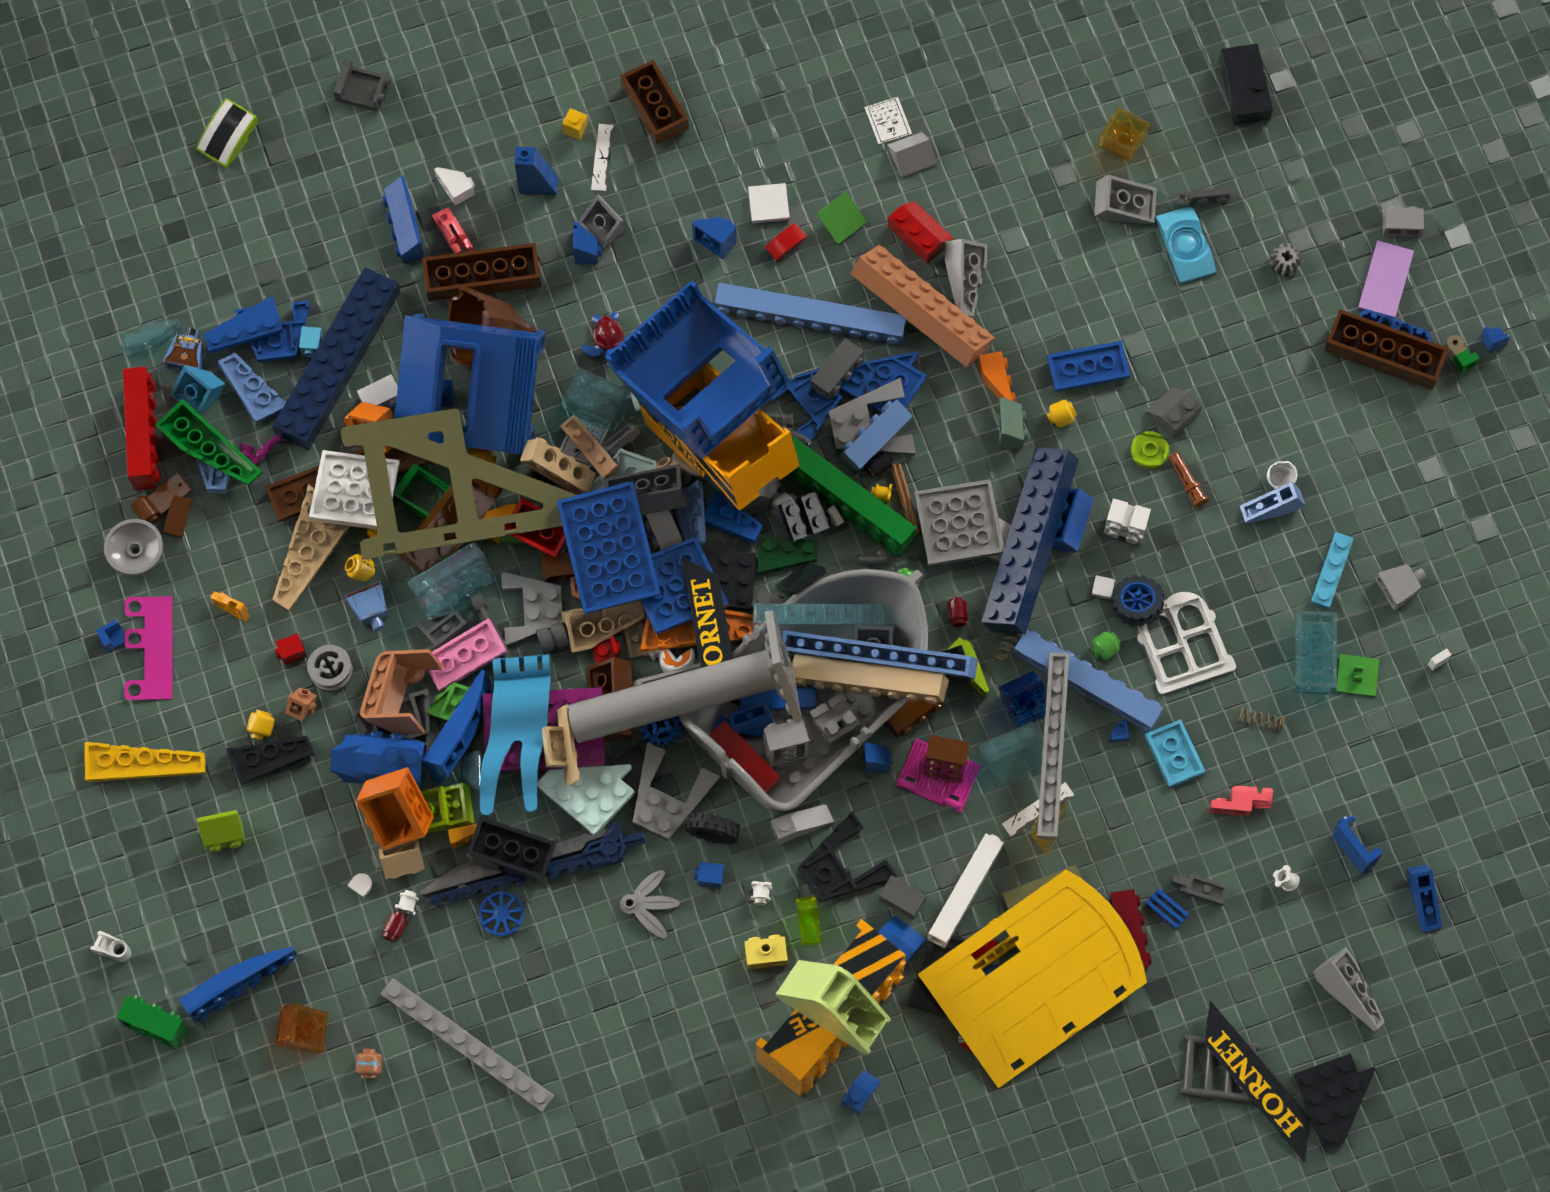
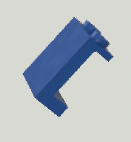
M1354 815L1349 818L1345 816L1337 822L1338 825L1334 828L1335 832L1332 836L1359 872L1363 874L1378 863L1383 852L1378 846L1368 853L1350 829L1356 817Z

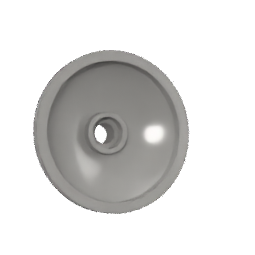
M129 519L120 522L110 530L104 543V553L108 563L116 571L125 575H139L151 570L158 563L163 552V540L159 531L154 525L141 519ZM135 549L139 550L137 554H133Z

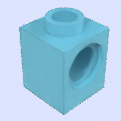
M302 326L299 345L301 355L309 358L313 357L323 340L321 328Z

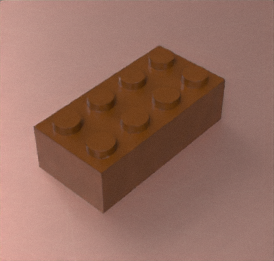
M654 60L620 75L621 86L655 145L689 129L688 117Z

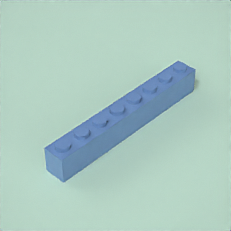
M1027 630L1026 635H1022L1014 648L1013 655L1048 674L1049 653H1069L1068 687L1146 732H1150L1163 710L1157 701L1146 699L1137 690L1132 691L1122 681L1113 680L1105 671L1094 669L1089 662L1085 660L1080 661L1075 658L1072 652L1061 650L1056 643L1050 640L1047 642L1035 631L1030 632Z

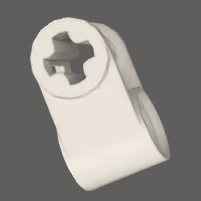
M98 931V938L94 946L90 948L92 952L118 962H126L130 959L131 949L123 940ZM119 948H125L122 954L116 955Z

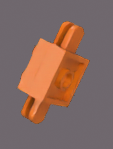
M361 402L344 417V423L346 426L394 418L390 408ZM386 446L384 452L387 453L392 447Z

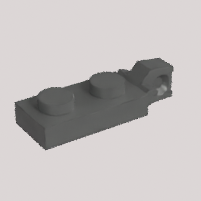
M1230 187L1178 193V207H1188L1191 203L1205 205L1213 201L1215 203H1224L1230 198Z
M1192 873L1185 874L1184 877L1174 874L1171 882L1172 885L1180 887V891L1184 894L1220 906L1224 905L1229 889L1228 885Z

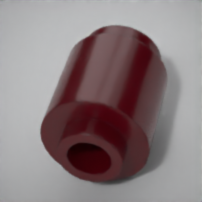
M961 597L951 598V601L947 602L949 622L952 627H964L968 621L967 602L962 600Z
M397 911L395 914L390 913L382 929V937L396 943L401 938L408 924L407 916Z

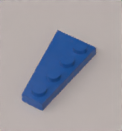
M273 296L204 333L209 353L283 333Z

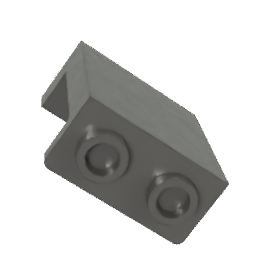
M344 60L333 91L335 101L378 111L380 105L384 104V93L386 89H389L391 79L388 76V71H383L380 74L353 67L352 61Z

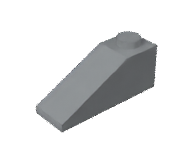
M825 804L789 813L771 820V828L778 845L833 824L834 821Z

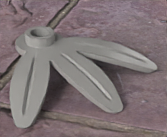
M659 870L646 877L637 887L634 895H625L620 901V907L626 914L635 913L646 929L656 936L665 939L667 938V932L663 925L646 909H671L679 906L680 902L666 896L646 897L659 885L665 876V871ZM628 901H633V905L631 907H628L626 905Z

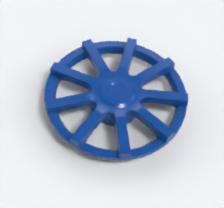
M500 891L487 896L479 908L481 925L487 932L495 936H506L514 933L521 926L524 919V908L521 901L515 895L508 892ZM500 896V905L497 906L491 899ZM503 896L512 898L506 906L503 905ZM516 901L520 908L509 910L512 903ZM489 902L494 907V910L484 909L486 903ZM521 912L520 920L514 919L510 914ZM483 913L493 915L491 918L483 921ZM493 920H496L495 927L492 931L486 925L492 922ZM510 920L517 925L512 930H509L506 921ZM500 923L504 924L506 932H497Z

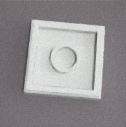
M786 183L748 187L752 224L790 220Z

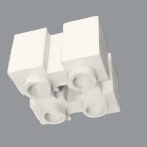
M1113 499L1104 533L1111 538L1126 537V541L1129 543H1142L1151 509L1138 505H1128V502Z

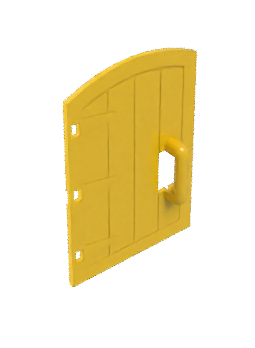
M1064 870L1004 914L993 919L987 926L918 974L997 1088H1000L1147 983L1138 948L1121 917L1096 889L1068 870ZM1004 930L1008 933L1009 937L974 960L971 955L973 952ZM1014 947H1018L1020 950L1018 954L987 976L984 974L983 969ZM1123 985L1127 991L1116 998L1113 991ZM1072 1022L1076 1027L1065 1034L1062 1028ZM1020 1058L1024 1064L1014 1071L1011 1064Z

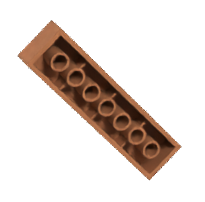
M880 245L860 256L850 273L965 367L978 360L979 355L986 354L995 339L989 331L983 329L973 318L967 316L958 306L952 304L944 295L937 292L929 283L922 280L914 271L906 267L899 259H896L887 249Z

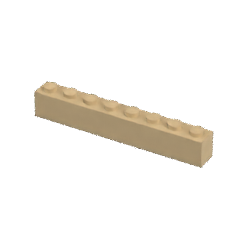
M797 654L794 655L792 663L796 685L806 687V685H813V687L818 689L829 687L839 692H842L844 689L850 690V692L855 694L867 692L877 697L882 694L893 699L905 697L910 701L925 700V702L936 704L937 702L944 703L949 682L944 673Z

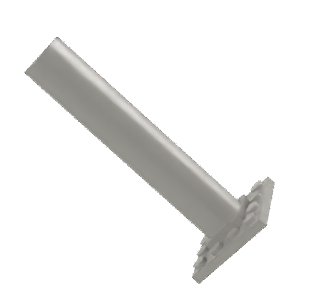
M773 610L765 612L766 620L763 621L766 632V641L764 642L766 650L569 704V720L577 742L582 743L776 689L782 700L787 702L785 703L787 714H792L794 722L802 720L793 665Z

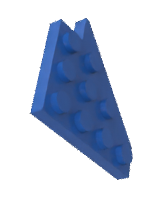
M912 352L863 362L859 368H855L852 371L853 374L849 381L842 383L840 390L856 399L901 378L905 397L897 400L907 408L926 380L927 375L912 367L919 357V352ZM888 401L867 406L881 414L883 412L881 408Z

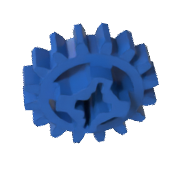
M678 716L640 726V728H643L640 730V735H645L643 737L644 742L650 740V744H657L659 748L664 744V747L668 748L669 742L673 745L675 744L674 738L680 739L678 732H682V727L679 726L682 724L681 720L677 719ZM670 719L674 724V729L669 725ZM648 726L653 729L652 735L648 731Z

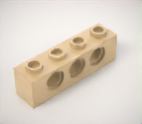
M542 438L527 440L520 462L578 495L590 492L596 475L595 472L590 470L589 466L578 463L574 457L563 454L561 449L550 446Z

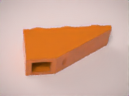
M1002 351L979 355L978 365L982 381L999 400L1000 398H1006L1016 402L1014 392L1011 393L1010 391L1012 381L1011 376L1006 373L1008 363L1006 357L1003 358Z

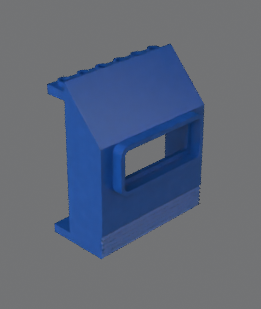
M693 281L684 286L675 296L670 298L667 303L655 311L651 317L640 324L635 331L605 356L606 364L641 405L701 459L708 455L790 382L774 350L769 346L764 349L702 296L697 284ZM721 351H725L735 360L733 364L679 411L666 401Z
M424 314L405 315L395 418L440 411L447 347L472 350L473 360L466 426H462L465 447L522 454L527 440H533L535 435V426L531 425L538 356L544 350L546 331L538 330L534 333L423 318ZM433 432L427 435V438L436 443L444 442L442 432Z

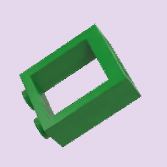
M414 463L395 488L393 500L425 519L429 513L405 499L411 488L419 478L444 494L450 488V485Z

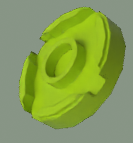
M1145 431L1136 436L1131 445L1133 461L1145 469H1155L1162 466L1169 455L1168 442H1166L1161 434L1154 431Z

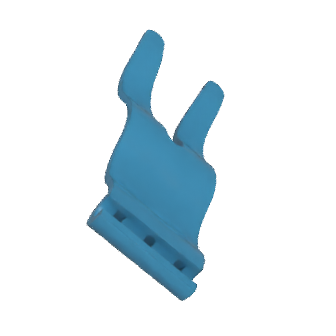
M549 654L493 659L494 690L491 730L480 773V812L483 816L487 817L493 813L500 770L512 744L516 741L522 742L521 779L525 810L529 813L537 810V772L540 755L544 746L542 728L548 724L551 684ZM539 662H542L543 670H538ZM519 664H524L525 671H520ZM506 665V673H502L501 666Z

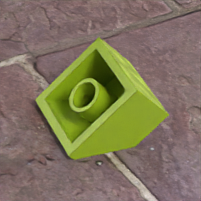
M237 810L197 818L203 846L206 851L216 853L221 851L222 848H239L241 844L246 843L242 820Z

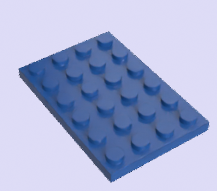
M633 481L557 500L584 614L661 595Z

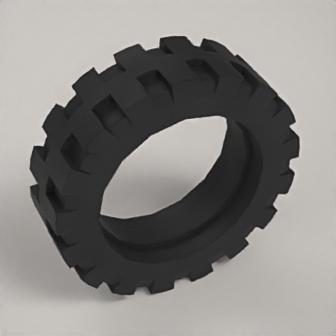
M692 813L688 816L685 830L691 836L705 839L708 842L734 844L737 843L741 827L739 824H736L737 822L718 815Z

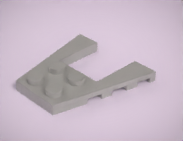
M901 378L829 411L836 450H843L842 447L849 440L853 442L857 438L855 434L862 427L866 429L870 425L868 422L870 417L867 405L905 397ZM912 434L891 438L879 450L898 454H916Z
M647 743L632 823L669 840L720 776L702 768L686 803L650 787L651 781L666 751Z

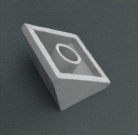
M922 132L887 145L902 178L937 164L930 139Z
M596 195L578 221L580 225L597 238V244L601 245V248L606 247L624 233L623 220L600 195Z

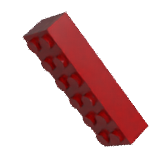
M146 367L124 368L123 386L127 475L134 490L157 488V481H160V472L156 466V463H159V454L156 452L155 445H158V435L155 434L157 417L154 416L157 404L156 399L153 398V392H156V385L152 378V373H148Z

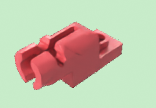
M449 207L432 215L433 221L453 253H461V247L466 252L473 251L469 239Z
M1234 786L1231 790L1230 801H1227L1225 798L1212 800L1209 813L1249 817L1252 807L1254 809L1271 808L1273 789L1262 788L1259 794L1256 786Z

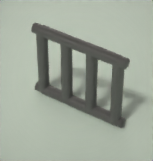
M1184 1036L1187 1048L1184 1083L1180 1089L1181 1095L1253 1103L1246 1093H1232L1233 1078L1227 1070L1225 1073L1224 1092L1212 1090L1215 1056L1208 1048L1204 1089L1191 1088L1195 1044L1205 1045V1037ZM1246 1042L1256 1054L1260 1047L1259 1043Z

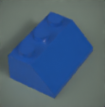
M1080 488L1070 489L1052 549L1062 552H1074L1079 549L1094 501L1091 496Z

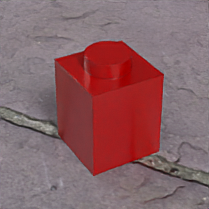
M298 633L276 641L278 648L274 650L278 660L283 659L285 665L307 657Z

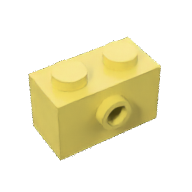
M770 935L767 939L751 937L748 941H745L747 969L788 965L785 937Z

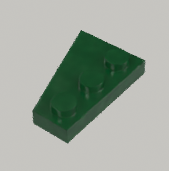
M760 536L757 575L772 570H782V568L789 566L795 567L816 562L819 540L798 539L790 542L789 538Z

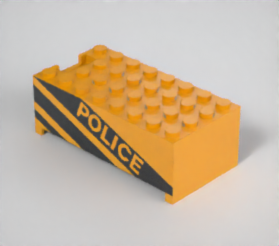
M709 363L706 364L666 401L674 406L696 387L702 391L720 373ZM638 401L646 426L739 511L760 496L759 490L777 477L780 481L800 466L790 431L787 428L782 429L761 409H758L708 455L701 459ZM684 406L675 407V409L679 411Z
M861 919L856 925L861 932L833 965H837L851 973L879 1004L881 1000L885 1002L888 999L894 985L898 986L903 981L906 954ZM794 1010L768 1042L763 1038L757 1041L756 1061L801 1097L803 1093L807 1095L814 1086V1080L816 1078L820 1079L825 1074L828 1063H834L840 1055V1049L842 1047L846 1048L849 1044Z

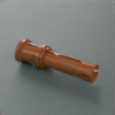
M1173 453L1169 456V460L1185 486V493L1189 494L1192 499L1193 507L1199 508L1205 505L1209 498L1201 490V484L1195 481L1180 453Z

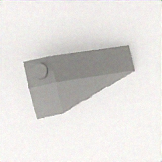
M966 239L945 241V264L955 305L967 316L973 317L978 300V286L982 285L983 281L981 274L987 266V244Z
M1345 947L1323 962L1313 973L1318 983L1373 1031H1376L1385 1021L1375 1000L1369 998L1366 989L1368 985L1366 981H1361L1358 974L1360 968Z

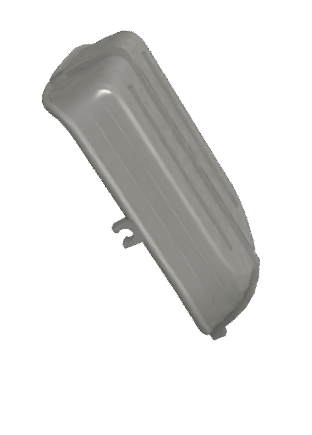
M873 569L850 570L829 575L813 582L799 593L794 594L774 613L782 637L785 630L853 640L854 624L856 623L896 624L895 646L928 650L927 618L922 597L917 587V584L922 580L923 574L918 569L909 577L901 573ZM756 624L750 635L745 634L743 636L742 644L732 652L733 659L766 650L764 643L766 641V632L763 624L761 626ZM788 653L791 663H793L795 654ZM796 685L797 688H815L813 685H806V687ZM825 687V689L815 688L817 707L823 703L827 706L828 700L843 692L861 725L829 744L809 716V712L813 709H800L809 738L808 757L772 766L771 768L780 776L781 781L767 794L733 758L729 759L725 754L726 751L709 736L718 717L723 714L725 708L731 702L679 715V718L694 741L721 766V774L726 780L733 778L765 809L769 811H787L800 805L908 700L905 697L893 699L882 694L877 697L867 692L855 694L850 692V690L844 689L842 692H839L829 687ZM780 710L784 723L793 718L792 714L788 715L786 710ZM766 753L760 755L761 758L768 764Z

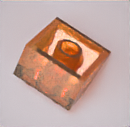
M297 1003L281 1005L275 1045L290 1050L322 1053L328 1013Z

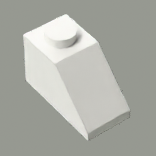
M439 167L434 169L437 180L455 206L475 195V184L470 177H466L464 172Z

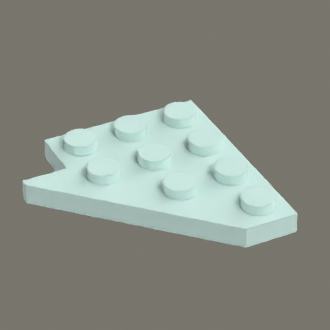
M629 764L578 768L580 772L579 782L572 786H566L564 769L549 770L537 782V788L593 836H596L635 794V791L622 781L632 769Z

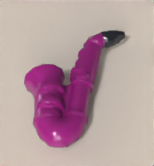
M276 435L271 440L266 441V444L261 449H258L254 455L252 452L256 449L255 447L240 443V452L254 465H257L277 443H290L291 440Z

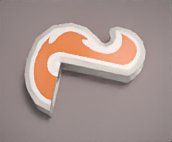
M693 648L680 655L677 659L669 649L648 651L651 660L654 661L657 657L660 659V667L663 672L693 665L695 660Z

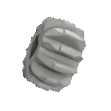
M1290 243L1287 247L1283 244L1279 248L1275 247L1273 254L1270 255L1271 267H1275V273L1281 271L1282 276L1285 275V272L1291 276L1293 271L1297 272L1299 266L1302 265V259H1300L1302 256L1301 252H1297V247L1290 248Z

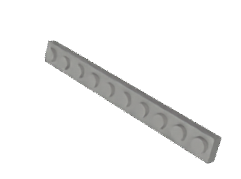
M1049 653L1037 839L1057 840L1069 653Z
M394 978L391 979L381 992L382 997L541 1113L546 1110L555 1098L544 1087Z

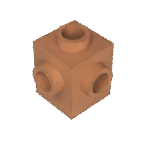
M299 687L294 693H290L285 713L303 721L309 714L312 715L317 707L315 703L317 695Z

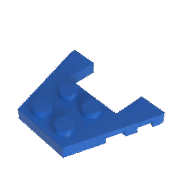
M309 301L292 303L294 321L281 322L283 333L249 342L259 363L297 358L302 326L305 327L310 309ZM250 308L235 309L236 316Z
M819 369L796 375L795 378L789 379L790 382L770 399L773 403L787 392L791 394L811 419L797 429V432L803 434L811 441L829 418V411L836 408L842 400V396L838 393L828 401L810 388V380Z

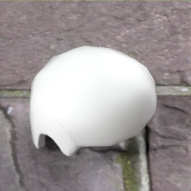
M1278 461L1269 467L1266 477L1269 485L1277 489L1290 482L1295 484L1298 473L1296 467L1291 462Z

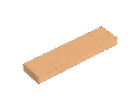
M575 414L560 425L562 430L603 479L609 478L620 469Z

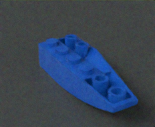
M481 670L475 678L473 684L465 693L463 699L455 708L453 714L445 723L444 728L438 737L435 738L434 743L422 759L436 785H440L449 777L468 748L483 717V694H489L491 688V681L485 670Z
M293 947L250 958L211 977L179 1000L194 1023L202 1022L214 1010L218 1011L224 1008L226 1002L232 998H239L248 987L253 988L261 982L260 979L266 975L271 976L276 973L277 968L281 965L291 963L297 953Z

